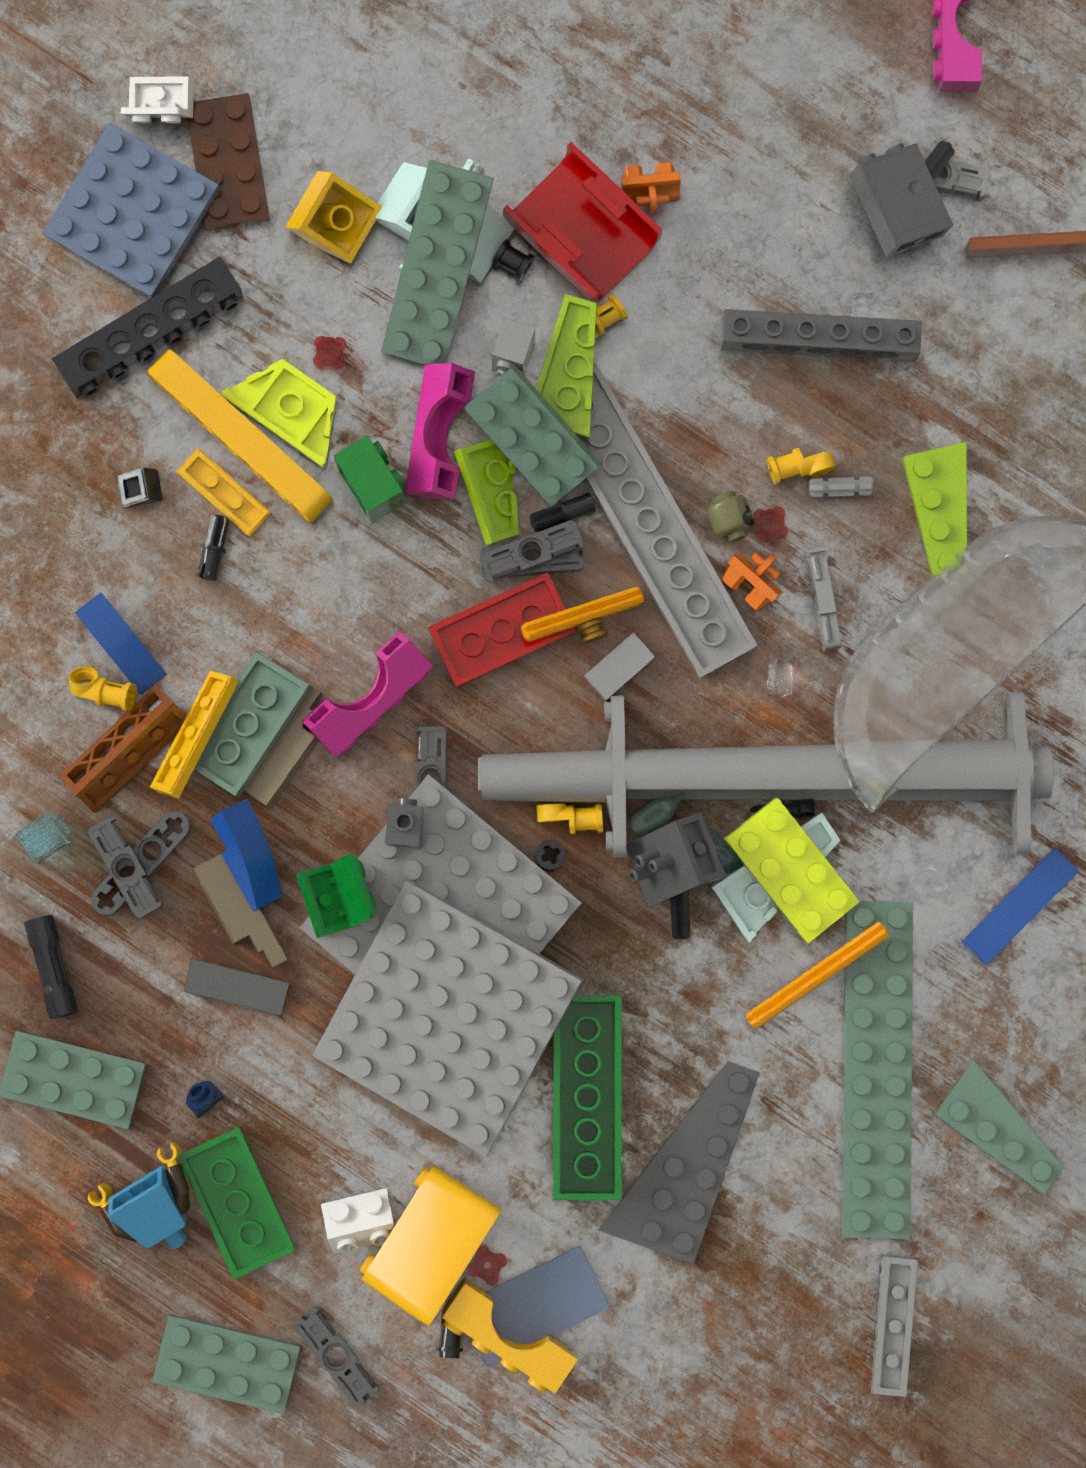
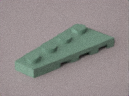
M972 1060L933 1115L1038 1192L1045 1195L1064 1167L978 1064Z

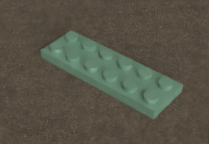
M434 160L428 162L381 352L425 365L447 363L494 177Z

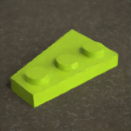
M492 439L454 451L485 544L489 545L518 535L517 495L513 492V474H516L515 465Z

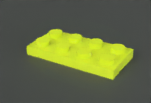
M778 797L773 798L724 838L726 843L807 944L860 902Z

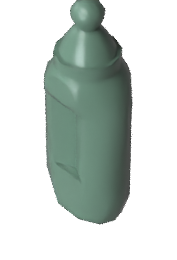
M680 792L678 796L668 795L667 797L656 798L634 812L627 821L637 836L643 837L669 821L677 810L680 801L685 800L686 795Z

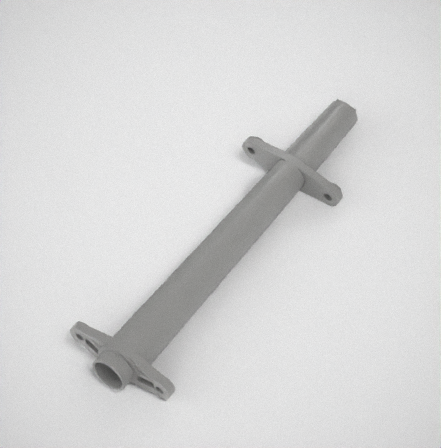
M1008 692L1007 740L625 750L624 696H611V702H604V722H611L605 750L483 754L481 757H478V794L482 801L606 803L612 825V831H606V852L613 851V858H626V799H656L667 797L668 795L678 796L680 792L686 795L685 799L772 800L778 797L779 800L1010 801L1015 854H1030L1032 799L1051 798L1053 789L1050 746L1031 745L1027 730L1023 692Z

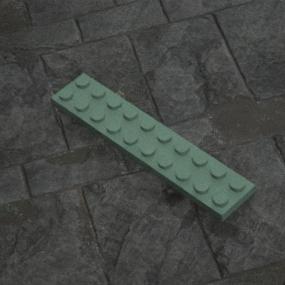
M860 901L845 913V944L877 922H881L889 932V937L845 967L842 1238L910 1239L913 902Z

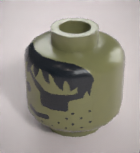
M735 491L723 493L712 498V504L707 508L706 513L714 535L718 538L727 537L729 542L747 537L746 530L750 529L754 524V518L747 499L743 495H736Z

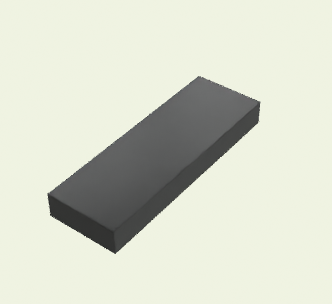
M192 959L184 991L282 1016L290 983Z

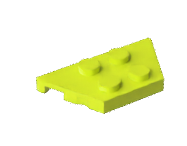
M284 359L273 363L262 372L250 375L245 381L230 389L227 387L221 391L220 394L234 407L320 467H325L337 400L336 396Z

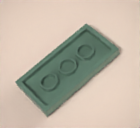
M515 364L464 407L550 506L580 484L601 465V462Z
M258 652L254 653L238 677L237 681L239 683L194 768L196 772L238 799L312 689L309 684Z
M15 1031L0 1087V1097L130 1129L147 1064Z
M170 1314L168 1315L152 1383L284 1414L301 1346Z

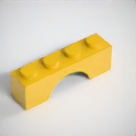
M463 1278L441 1311L442 1318L446 1320L443 1325L459 1336L464 1332L473 1338L472 1345L481 1352L488 1355L492 1351L502 1358L500 1363L511 1372L516 1374L520 1370L530 1377L528 1382L539 1391L544 1393L548 1389L555 1394L578 1361L576 1353L548 1334L535 1342L526 1344L507 1340L498 1333L492 1323L491 1316L494 1303L492 1296Z

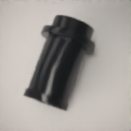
M441 1316L440 1347H436V1350H439L440 1358L459 1359L460 1352H463V1348H460L461 1335L459 1336L443 1325L446 1320Z

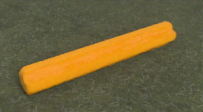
M633 587L526 622L521 626V631L526 641H532L639 606L644 602V596L639 587Z

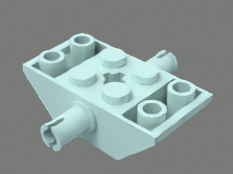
M470 159L466 160L462 168L483 174L485 171L478 163L474 166V161ZM403 162L380 198L378 204L382 208L375 218L376 222L409 241L427 168ZM489 204L487 205L469 278L479 284L482 283L492 267L493 258L501 244L506 239L509 240L514 232V227ZM403 263L398 268L400 271L402 270Z

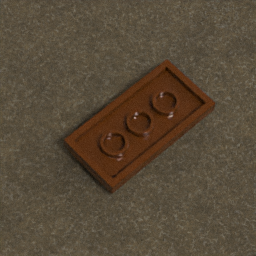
M249 93L194 101L193 118L187 119L196 172L221 187L203 217L206 231L270 221Z

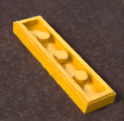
M214 671L209 672L150 788L158 793L179 799L239 681L232 676Z

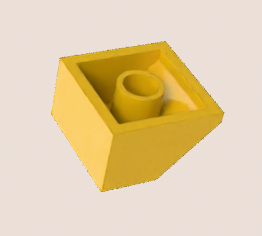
M317 171L285 227L311 245L351 264L375 223V217L382 206L333 172Z

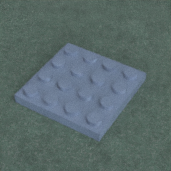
M109 122L42 234L152 298L159 292L221 187L212 180Z

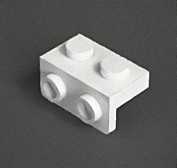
M189 76L130 77L129 107H121V114L132 117L133 123L150 124L151 118H161L162 123L170 124L181 123V118H193L194 78Z
M387 1188L321 1204L327 1239L333 1254H350L359 1248L371 1245L382 1246L395 1227Z

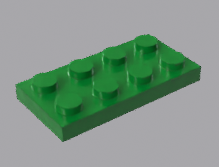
M240 1127L179 1156L178 1159L233 1279H237L296 1250Z

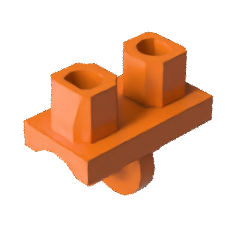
M671 162L659 163L655 166V174L643 175L642 167L639 165L625 167L624 177H621V189L638 206H649L650 215L657 214V205L669 204V200H680V172H675Z
M757 552L753 554L750 560L759 567L758 569L741 553L734 555L729 560L728 564L730 567L725 572L722 581L733 590H736L745 579L749 581L755 588L745 600L756 611L770 601H775L783 593L777 585L764 575L766 573L775 581L781 574L772 566L777 559L773 553L766 560Z

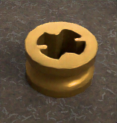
M602 618L585 623L575 629L576 633L582 636L580 640L581 645L592 643L608 635V631L602 628L604 623Z

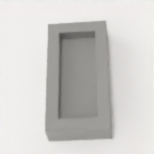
M633 632L585 674L584 678L606 702L652 662L655 656Z

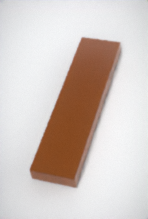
M1086 231L971 237L965 246V255L967 259L1086 252Z

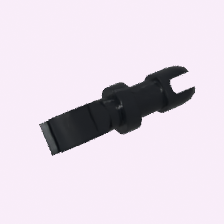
M802 799L788 804L785 801H781L795 818L815 816L814 799ZM765 804L752 806L749 811L756 813Z

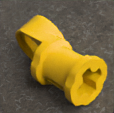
M614 294L609 295L608 300L597 307L595 338L605 333L604 329L616 321H624L628 318L624 306Z
M796 448L790 454L777 458L772 456L766 458L768 471L774 485L780 484L783 479L796 475L801 477L809 475L810 478L830 473L837 468L831 451L803 458L800 449Z
M90 666L75 668L69 674L70 690L74 696L94 700L98 706L104 707L107 704L121 707L122 710L128 712L133 709L137 697L136 684L130 682L126 684L111 682L109 678L99 676L98 671ZM83 680H91V682H89V683H84V684L77 683V682L83 681Z
M596 803L595 807L574 808L573 805L566 804L536 806L537 822L569 821L570 835H575L576 831L597 830L598 833H603L601 803Z

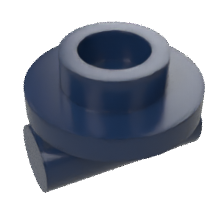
M203 1081L191 1087L186 1098V1104L196 1117L200 1118L225 1096L212 1082Z

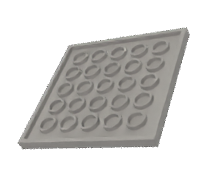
M428 774L408 798L417 800V806L424 808L420 848L386 845V824L358 857L365 868L364 880L368 892L372 893L376 902L375 917L353 928L316 938L310 916L299 927L356 975L406 880L416 883L538 954L541 953L582 902Z
M406 880L312 1056L486 1157L584 979L416 883Z

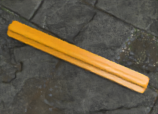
M881 922L872 925L746 1014V1018L750 1025L755 1029L761 1027L889 937L888 930Z

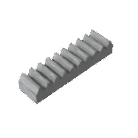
M882 1256L872 1381L870 1384L872 1394L907 1396L918 1266L917 1259Z

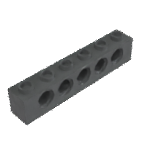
M725 309L722 318L721 351L916 362L921 353L922 321Z

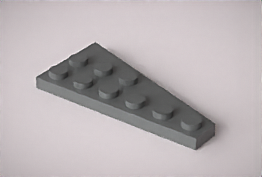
M727 1061L598 1231L694 1265L760 1072Z

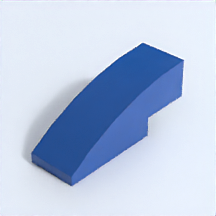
M101 592L75 612L128 680L136 684L137 691L141 695L167 675Z
M248 799L220 811L210 821L226 847V850L221 855L252 910L256 911L280 899L282 894L275 863L264 832Z

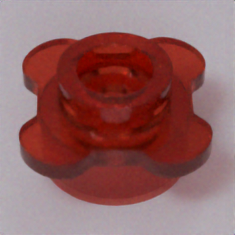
M324 336L317 337L314 341L316 347V356L313 358L314 365L317 368L333 366L335 369H341L344 367L343 350L347 346L346 341L342 337H337L336 339L333 337L325 338ZM332 350L333 354L327 355V351Z
M776 506L774 509H767L765 511L757 509L754 512L753 518L757 522L758 527L756 537L759 540L766 541L769 537L776 536L780 539L786 537L788 528L784 525L785 510L782 507ZM768 521H773L774 525L770 527L767 523Z
M485 1245L479 1246L474 1262L468 1266V1273L471 1277L478 1276L484 1279L488 1285H495L499 1280L498 1274L501 1268L507 1264V1259L503 1254L497 1255L489 1251V1248ZM486 1262H489L491 1265L488 1269L484 1267Z

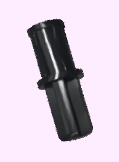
M589 492L564 502L557 500L556 505L531 513L530 522L533 529L539 532L596 512L595 503Z
M218 514L210 517L205 543L200 545L203 550L196 577L217 581L222 553H226V549L223 547L229 526V518Z

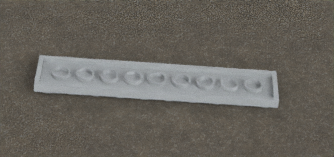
M595 362L590 439L578 437L601 462V465L586 478V481L697 676L701 679L752 651L758 645Z

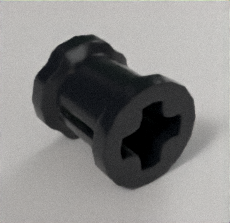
M506 239L496 252L492 264L496 267L499 265L514 273L517 280L521 281L529 271L535 256L531 253L528 255L511 246V241Z
M547 840L538 846L535 859L537 865L542 870L553 872L562 867L566 853L564 847L559 842ZM545 848L559 852L556 856L557 863L552 864L549 860L543 862L541 858L545 856Z

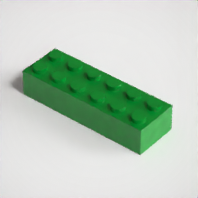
M575 995L553 1035V1200H622V995Z

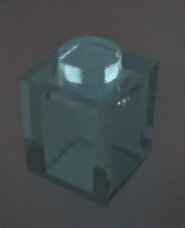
M50 812L45 813L15 833V836L32 862L39 864L71 842L66 835L71 830L61 815L55 818Z

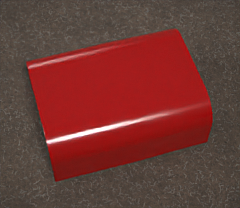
M572 142L567 145L566 155L560 164L513 210L508 205L503 208V217L587 299L595 303L600 302L650 253L662 235V229Z

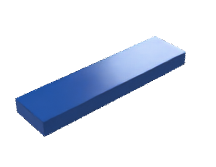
M1056 847L1053 848L961 942L984 965H987L1079 870Z

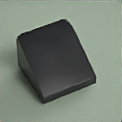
M140 468L117 476L123 508L162 501L159 475L156 469Z

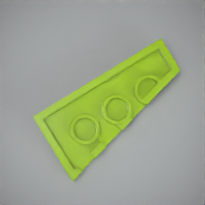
M565 294L536 389L577 436L590 439L597 303Z
M967 442L903 456L902 462L933 583L938 584L966 577Z

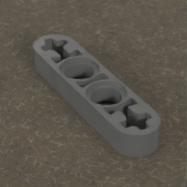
M171 811L166 813L133 848L148 874L144 878L149 879L189 835L191 829L190 821L181 812ZM181 818L183 822L180 826L183 831L180 834L173 832L167 838L173 842L168 847L155 834L160 830L162 835H165L170 829V826L167 824L170 819L177 821ZM149 842H157L162 848L160 857L153 861L147 860L143 854V849ZM128 858L123 859L117 865V873L121 876L124 868L129 866L135 867L134 862ZM111 873L95 889L91 897L94 910L106 916L116 914L127 903L124 896L117 892L112 898V901L115 903L112 908L105 906L102 909L99 906L102 903L99 896L102 893L109 895L115 889L113 886H110V883L114 880Z

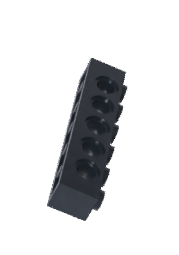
M220 256L56 355L52 360L76 398L91 396L100 389L99 385L110 378L111 380L119 379L128 372L129 366L138 361L139 363H144L156 355L157 349L166 344L167 346H172L184 338V333L194 327L195 329H200L212 321V316L221 310L228 312L240 304L239 300L244 297L242 290ZM204 290L214 292V297L209 302H200L197 298ZM183 307L186 309V314L183 318L178 320L170 318V313L174 308ZM155 324L158 326V331L155 335L150 337L142 335V330L146 325ZM128 341L130 348L127 352L123 354L114 352V347L118 342ZM100 358L102 359V364L99 369L95 371L86 369V364L90 359Z

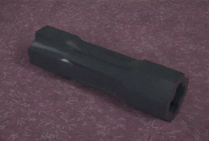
M53 915L42 916L24 922L41 979L43 997L49 1019H57L77 1013L78 1008L73 989L67 977Z

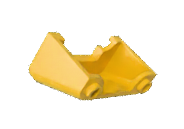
M433 1165L431 1170L423 1168L414 1182V1185L419 1187L376 1257L369 1254L359 1270L364 1274L361 1279L362 1282L428 1327L502 1211V1207L436 1165Z

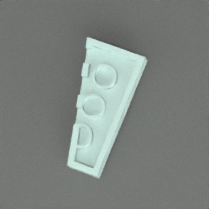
M821 812L800 825L824 857L840 841ZM744 864L711 886L747 942H750L757 935L760 928L777 912L778 907Z

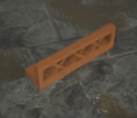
M155 685L134 705L130 712L127 711L59 777L95 813L177 735L186 716ZM160 698L162 702L153 711L148 712L149 707ZM135 724L134 729L129 734L124 735V731L130 725ZM107 747H111L110 752L100 758L101 752ZM86 770V774L75 784L72 780L81 771Z

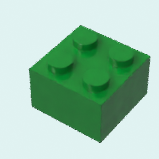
M367 435L335 454L334 459L338 471L372 524L405 504L403 496L405 483L395 468L390 471L387 467L389 464L388 456L380 442L377 440L372 443Z

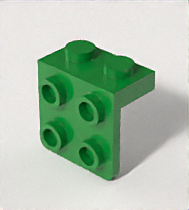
M355 853L348 854L330 864L296 874L316 938L353 928L375 917L376 902L372 893L368 892L364 880V865L357 859Z

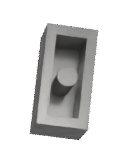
M504 317L492 352V370L497 371V376L500 377L514 364L525 375L535 345L536 327Z

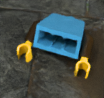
M175 1142L170 1143L173 1150L171 1159L165 1156L163 1147H160L157 1151L158 1159L163 1163H167L168 1168L166 1170L160 1166L114 1195L111 1187L108 1184L102 1183L98 1185V1189L103 1196L102 1199L98 1197L95 1191L89 1193V1203L102 1208L100 1213L115 1236L132 1242H138L145 1248H150L164 1240L171 1249H177L185 1242L187 1236L181 1229L186 1225V1213L190 1209V1195L183 1167L181 1164H177L176 1161L181 1151Z

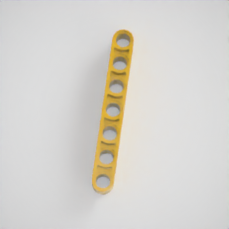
M168 348L148 369L147 375L306 521L312 524L334 500L321 485L171 349Z

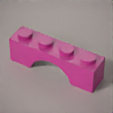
M933 0V18H938V29L933 31V49H938L939 61H934L933 79L939 80V91L978 92L982 83V50L965 41L956 25V11L970 0Z
M454 363L425 365L404 493L428 501L455 500L460 468L449 458L446 445L447 434L454 417L471 401L475 371Z
M400 631L375 653L378 663V674L372 689L364 697L355 702L344 704L325 699L302 720L306 727L335 757L340 753L350 750L355 744V739L364 731L372 729L379 722V717L389 708L397 706L402 701L404 694L411 687L422 683L428 676V672L433 668L432 664L412 641Z

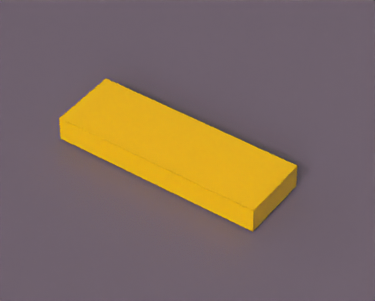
M199 448L176 471L180 477L225 517L229 518L249 538L272 515L263 504Z

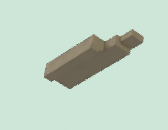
M312 687L244 790L269 809L276 803L319 741L314 735L306 731L307 727L302 722L312 712V708L322 695L314 687Z
M221 854L193 868L197 881L233 945L249 937L257 954L263 952L272 968L288 960L261 910H252Z

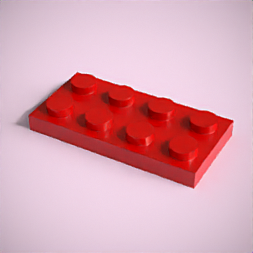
M548 572L428 627L456 688L576 633L575 628L572 627L532 641H526L523 637L521 626L524 623L566 610Z

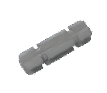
M859 476L858 480H854V477H828L827 481H823V478H811L808 485L809 495L812 498L823 497V494H828V497L855 496V493H859V496H870L873 494V479L870 476Z

